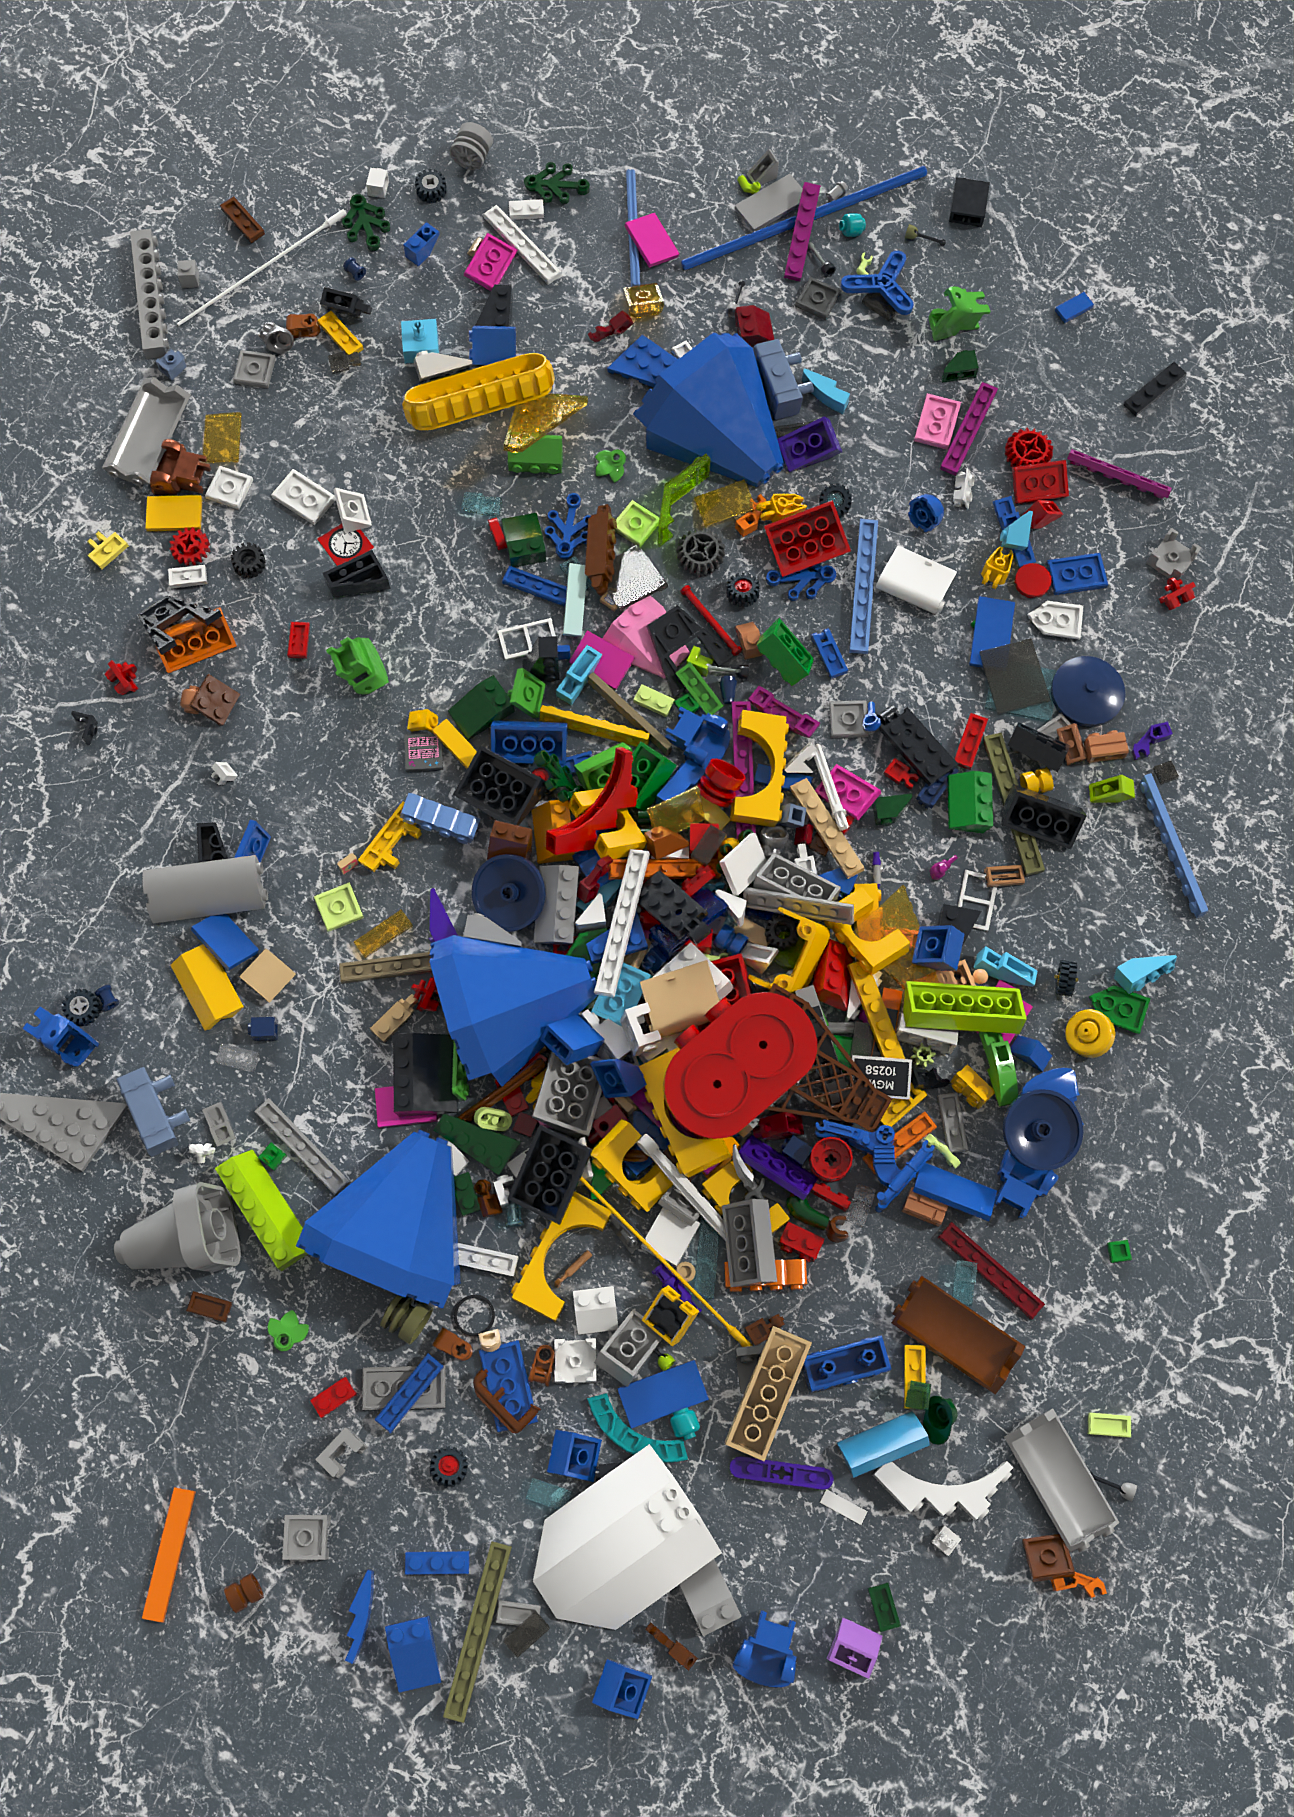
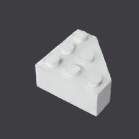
M692 942L653 976L656 977L707 960L719 999L722 1000L734 989L731 981Z

